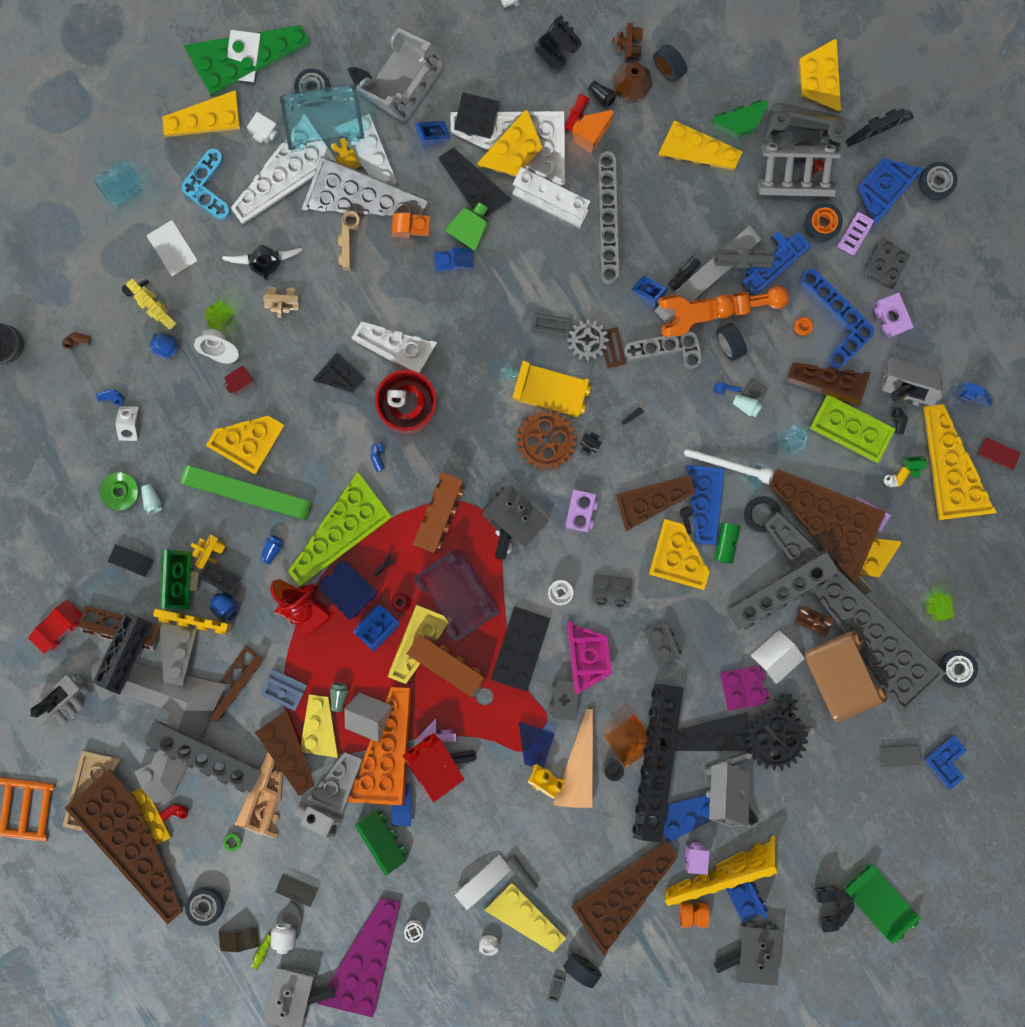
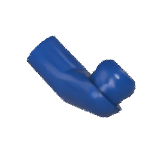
M113 388L96 393L98 402L110 400L117 406L122 405L124 402L122 393Z
M381 442L373 444L371 447V461L376 472L385 468L379 454L385 451Z

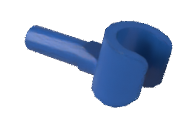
M724 382L717 383L714 388V392L722 395L725 389L742 391V387L730 386Z

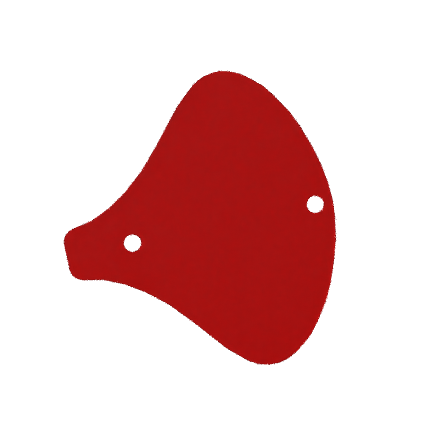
M456 501L458 505L457 511L454 516H450L448 521L451 523L448 533H443L441 540L444 543L441 550H436L435 554L413 545L429 504L400 513L335 560L321 575L311 596L316 603L330 613V616L307 635L302 633L301 625L295 626L284 669L285 675L308 685L296 711L284 706V710L288 712L300 745L309 694L329 697L331 708L330 687H332V683L338 682L347 684V689H349L343 711H331L338 754L365 751L371 741L367 737L345 729L344 709L358 692L386 702L391 687L412 688L409 740L417 739L437 718V733H440L442 729H452V733H456V736L475 737L493 741L517 752L525 751L531 746L547 723L545 710L530 694L529 690L526 692L491 680L507 630L504 603L502 560L495 558L499 538L495 533L497 530L481 516L483 513L481 508L470 503ZM388 554H392L387 558V561L393 563L397 559L395 565L388 566L375 576L373 572L385 562V557ZM340 577L344 580L345 588L341 593L335 594L329 590L328 583L331 578ZM398 593H404L410 598V607L405 612H397L392 607V598ZM398 599L396 603L398 606H402L404 602L402 599ZM380 604L401 624L374 652L353 631L360 622L365 620L370 611ZM415 605L452 619L434 644L439 648L443 645L451 650L450 655L454 658L460 656L466 660V666L472 669L475 666L484 672L482 676L487 680L481 689L487 688L492 692L493 700L490 704H479L476 697H470L421 663L406 684L387 677Z

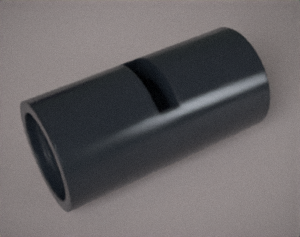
M608 759L603 764V773L609 780L618 781L624 775V768L618 760ZM611 766H618L617 773L609 774L608 771Z

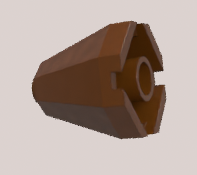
M637 61L621 64L612 78L615 94L627 103L635 100H644L653 86L650 70Z

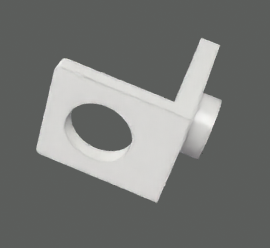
M119 406L115 423L119 441H138L136 430L138 406ZM129 430L133 434L131 436H125L124 434H122V431Z

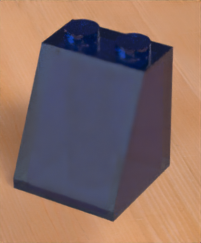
M346 560L343 563L339 561L333 567L334 572L330 576L326 575L319 582L321 584L319 589L349 620H354L380 592Z

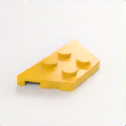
M834 39L800 58L801 98L814 101L817 105L826 106L833 109L834 112L840 113L841 100L837 39Z
M527 110L520 115L477 163L479 167H486L496 172H504L516 177L520 168L525 169L541 152L543 147Z
M875 538L860 575L880 577L901 545V541Z

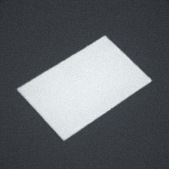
M230 30L227 57L240 62L243 58L249 57L253 62V66H256L260 34ZM235 41L243 43L244 50L241 53L234 52L232 45ZM255 71L238 80L254 82Z
M173 220L146 235L172 277L198 261Z

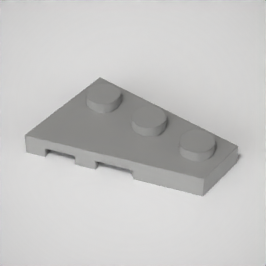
M159 622L163 681L168 684L184 686L197 630Z
M344 752L329 774L320 782L312 795L308 797L307 801L343 814L363 759Z

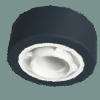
M951 651L945 654L940 661L939 666L946 672L942 679L951 686L966 687L977 677V662L967 652ZM960 663L963 666V671L960 674H956L954 666Z

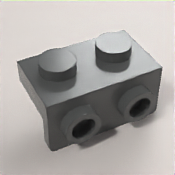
M594 575L591 604L628 608L631 600L632 578Z

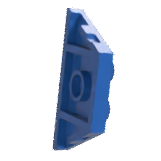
M882 158L858 186L870 218L874 220V225L878 223L923 170L922 167L906 165L907 163L894 162L891 159Z

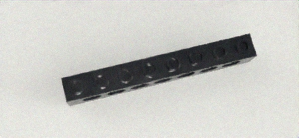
M654 684L651 692L652 703L648 713L650 718L646 729V745L643 749L644 761L640 770L641 782L638 787V804L635 807L636 818L632 827L634 839L659 843L663 841L683 687ZM664 701H666V707H665V708H663V702H664ZM661 720H663V727H662V728H661V726H660ZM660 739L661 744L658 747V740ZM656 759H658V765H657V766H655V760H656ZM655 778V784L653 786L652 780ZM651 797H652L653 802H652V804L650 805L649 801H650V799H651ZM650 817V822L647 825V819Z

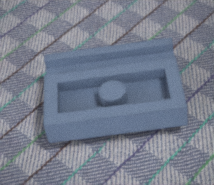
M272 669L260 695L296 711L308 685Z

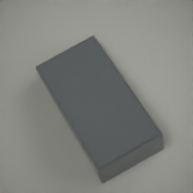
M553 976L547 1000L555 1003L559 1002L565 978Z

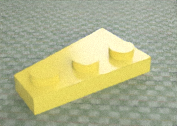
M309 694L301 740L302 752L338 758L329 697Z

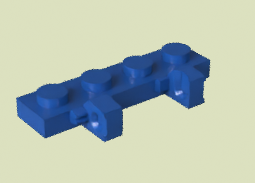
M779 231L771 236V238L775 239L776 245H778L777 251L773 254L774 263L772 267L748 268L746 273L749 276L741 282L753 296L758 294L811 247L800 232L792 238L788 236L784 238Z

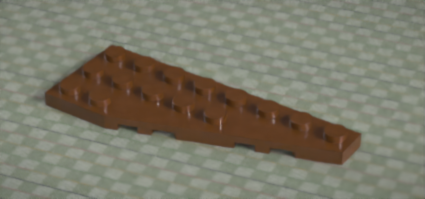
M109 769L65 807V810L160 917L169 924L183 912L182 905L136 797L115 773Z

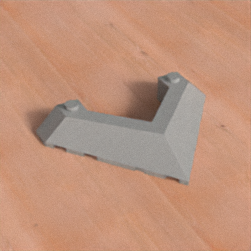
M103 659L90 665L92 680H94ZM134 663L121 694L170 711L166 721L167 725L200 740L227 684L187 675L184 686L168 684L163 681V669ZM106 673L103 675V678L101 680L102 683L106 677ZM94 684L101 701L118 695ZM165 737L162 740L163 745H170L172 742L171 737ZM183 745L179 752L185 754L190 750V747ZM160 750L155 752L151 764L134 771L142 790L154 804H158L174 795L180 779H182L187 766L182 764V760L178 758L175 760L169 759L164 756L165 752Z

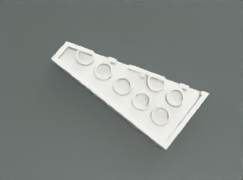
M305 114L298 125L292 129L287 139L281 143L266 162L261 172L255 176L250 186L244 190L231 207L242 225L313 179L321 156L336 161Z

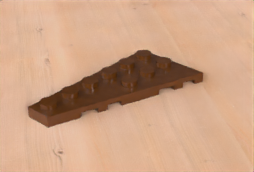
M667 840L571 906L604 956L678 858Z

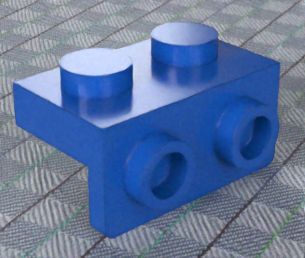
M379 604L370 611L364 621L357 625L353 633L375 652L401 623Z

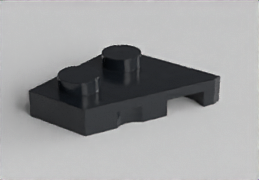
M336 353L313 380L354 393L366 378L341 354Z

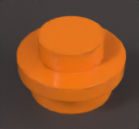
M800 317L794 323V330L798 335L806 336L812 332L813 322L808 317Z

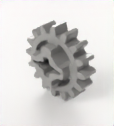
M587 319L586 324L579 321L580 326L573 325L575 331H569V334L572 336V338L567 339L568 342L572 343L569 349H575L573 355L579 354V360H582L584 357H586L587 362L590 361V357L597 360L596 355L603 356L602 349H608L604 345L609 342V339L604 338L608 333L607 331L602 332L604 329L603 325L597 327V321H594L593 324H591L589 319ZM584 329V333L581 336H577ZM592 329L596 330L600 334V337L595 336L593 334ZM587 336H590V338L593 340L589 343V345H587L586 342H584V340L587 339ZM576 344L582 345L584 347V352L580 351L577 348ZM596 345H600L597 350L592 352V349Z

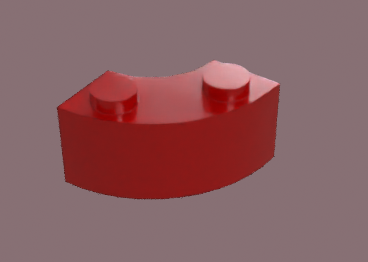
M67 599L54 608L50 615L35 627L28 639L43 654H46L49 650L55 651L61 645L60 641L70 631L73 632L78 628L82 613Z

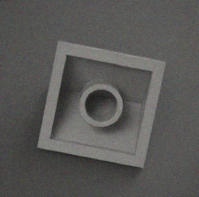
M358 692L344 709L345 729L380 742L393 706Z

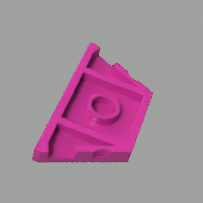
M569 621L566 625L574 693L579 694L612 674L608 638L603 634L594 633L588 628L583 629L573 625V622Z

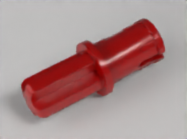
M583 94L578 95L573 108L569 110L571 113L564 125L566 130L573 132L572 128L576 121L584 116V109L590 100L587 96Z

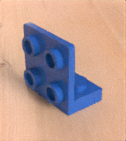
M746 882L734 888H726L742 923L758 915H761L764 919L768 918L766 912L769 910L761 897L758 898L757 894L760 892L755 883Z

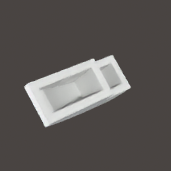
M499 854L455 892L454 895L465 909L468 910L507 875L511 869Z

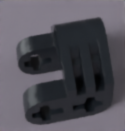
M560 15L551 23L547 33L537 40L534 44V49L553 70L560 71L567 63V60L558 48L562 46L567 52L574 54L581 47L582 42L574 33V28L572 26L569 27V23L567 21L564 22V17Z
M835 885L814 888L816 901L818 903L834 901L836 911L838 912V914L818 918L821 931L834 932L840 930V927H843L855 909L853 900ZM844 900L850 902L847 909L840 908V904Z

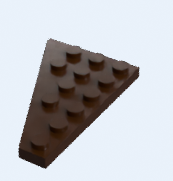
M777 469L770 487L824 549L829 551L832 558L847 575L857 582L886 512Z

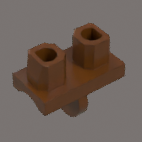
M627 23L626 38H623V32H618V38L612 39V45L617 46V52H622L623 46H625L624 62H630L631 58H641L642 46L632 45V40H642L643 28L633 27V23Z
M802 605L794 623L827 637L834 619Z

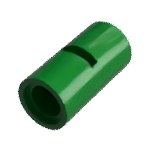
M722 522L714 558L715 561L733 564L736 552L735 543H738L741 526Z

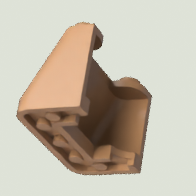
M855 629L814 645L805 652L809 668L836 723L847 720L887 701L885 688L874 684L859 650L863 640Z

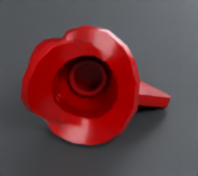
M281 579L272 581L270 587L271 596L279 604L273 613L285 617V620L291 624L301 625L304 635L310 633L329 618L330 613L316 603L311 596L315 588L313 583L296 588Z

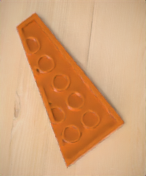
M391 687L385 703L392 705L393 708L380 742L370 741L360 766V773L358 778L355 779L351 796L348 797L347 802L404 805L407 763L402 755L408 751L412 688Z

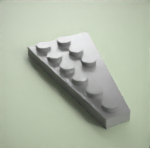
M321 156L301 210L337 211L339 213L354 211L357 214H378L380 216L393 215L395 213L422 215L428 199Z

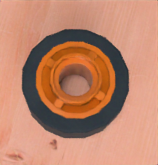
M817 204L812 207L806 216V231L815 240H830L842 228V214L832 204ZM819 219H826L828 221V225H821Z

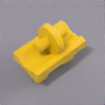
M211 534L206 543L204 539L200 538L198 544L191 543L190 545L195 548L192 556L197 558L200 553L195 563L200 569H203L207 560L216 565L217 561L209 557L212 550L221 554L225 548V545Z
M536 764L533 765V773L528 783L536 791L540 790L553 799L556 798L558 792L563 790L565 781L555 777L549 770Z

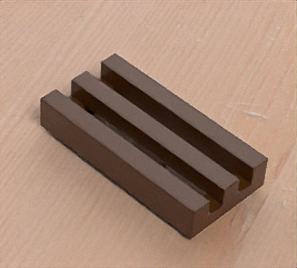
M618 327L602 330V332L607 331L608 333L607 336L613 363H610L608 351L603 349L607 369L626 365ZM612 332L615 333V338L621 360L619 362H617L616 353L611 335Z

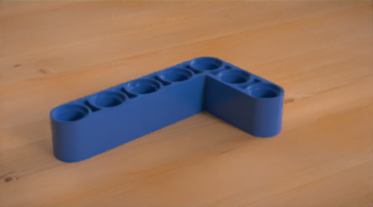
M808 269L800 277L801 286L850 333L829 355L827 360L830 367L839 369L873 337L875 330L872 324L818 271ZM806 275L813 276L814 283H808L805 278ZM820 288L827 290L828 295L826 297L820 295ZM833 302H839L841 310L834 309ZM847 315H852L855 322L849 323L846 319ZM861 328H865L868 331V337L860 334ZM847 342H853L855 350L848 349ZM834 355H839L842 358L841 364H837L834 361Z

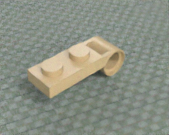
M348 211L343 215L341 235H338V246H342V254H338L339 265H342L343 270H351V232L357 231L361 226L360 218L354 211ZM349 218L357 219L354 225H348L347 220Z

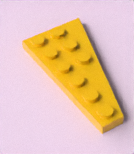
M944 404L924 406L923 411L938 520L997 513L989 500L987 491L984 490L968 453H966L962 445L963 442L960 436L958 437L954 429V424Z
M776 835L769 837L770 841L762 845L760 842L753 845L754 848L746 853L741 851L715 864L716 868L708 871V875L699 874L692 880L685 879L667 888L665 892L667 906L677 905L686 900L697 899L709 893L714 894L719 890L734 888L739 884L753 882L756 879L770 877L778 873V840Z

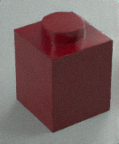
M243 365L224 377L226 381L224 386L229 393L233 392L236 396L256 384Z

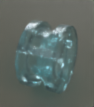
M507 367L500 369V372L503 374L501 379L518 377V374L515 373L517 368Z

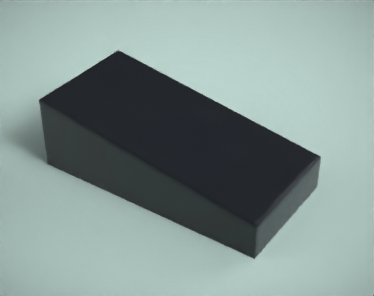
M638 407L621 424L623 426L644 414V411L641 407Z

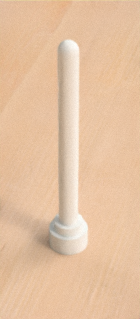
M691 449L684 450V455L687 457L758 477L762 483H771L774 473L773 469L765 468L759 470Z

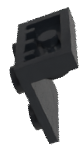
M462 92L454 130L490 139L497 110H499L501 102Z

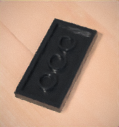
M518 607L513 608L491 676L492 681L528 691L551 618Z

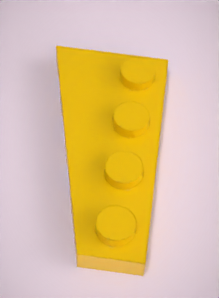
M236 90L163 116L164 136L172 137L240 129Z
M674 120L658 156L735 170L743 151Z
M155 609L153 615L158 617L160 622L169 623L170 620L177 621V625L188 627L189 624L196 625V629L207 631L208 628L215 629V633L225 635L226 632L232 631L233 628L231 623L161 609Z

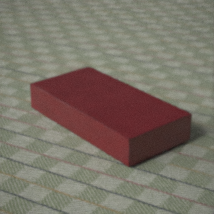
M985 437L977 455L1012 471L1021 452Z

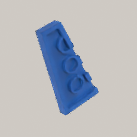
M686 465L688 475H691L695 494L691 495L696 541L700 544L716 545L725 469Z
M706 794L667 804L664 835L668 843L712 821L709 820L710 798H707Z

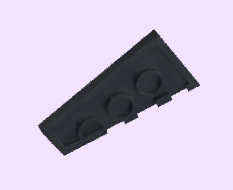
M454 147L438 157V160L471 209L474 210L478 202L488 207L483 216L484 218L512 201L508 195Z
M748 712L678 729L675 751H747L748 747L745 746V742L748 740L744 735L748 734L746 729L748 727Z

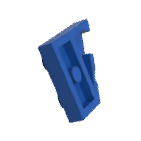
M970 382L958 386L956 394L961 395L960 398L965 401L973 400L988 407L991 406L993 401L986 388Z

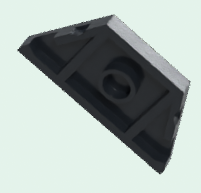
M902 108L898 111L892 109L885 113L886 116L879 118V116L874 117L868 121L869 124L846 140L847 147L849 148L914 119V116L910 110Z

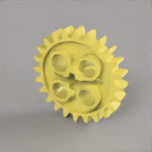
M133 278L126 283V286L135 294L133 297L138 301L137 304L142 309L148 308L146 313L151 318L153 317L157 322L161 321L169 330L176 325L174 320L167 314L169 311L164 307L165 305L160 299L154 300L156 295L151 290L149 291L145 286L142 288Z

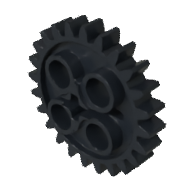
M779 707L776 712L769 708L768 714L762 710L763 716L760 717L756 714L757 721L750 720L752 727H746L750 733L744 735L747 740H750L745 742V746L750 747L747 752L748 754H753L751 758L753 761L757 760L759 766L764 763L765 769H768L771 765L773 771H775L777 766L782 771L785 764L791 768L790 762L793 761L797 764L795 758H803L800 751L807 750L803 744H807L808 741L803 737L808 736V733L802 731L806 727L804 724H800L802 721L800 718L795 719L796 715L794 712L789 715L787 709L782 713ZM776 722H782L780 729H773V725ZM765 726H768L775 736L779 738L781 743L788 749L787 752H784L780 745L766 731ZM760 735H767V739L764 742L758 741ZM789 736H793L794 741L791 744H786V739ZM773 749H779L778 755H770Z

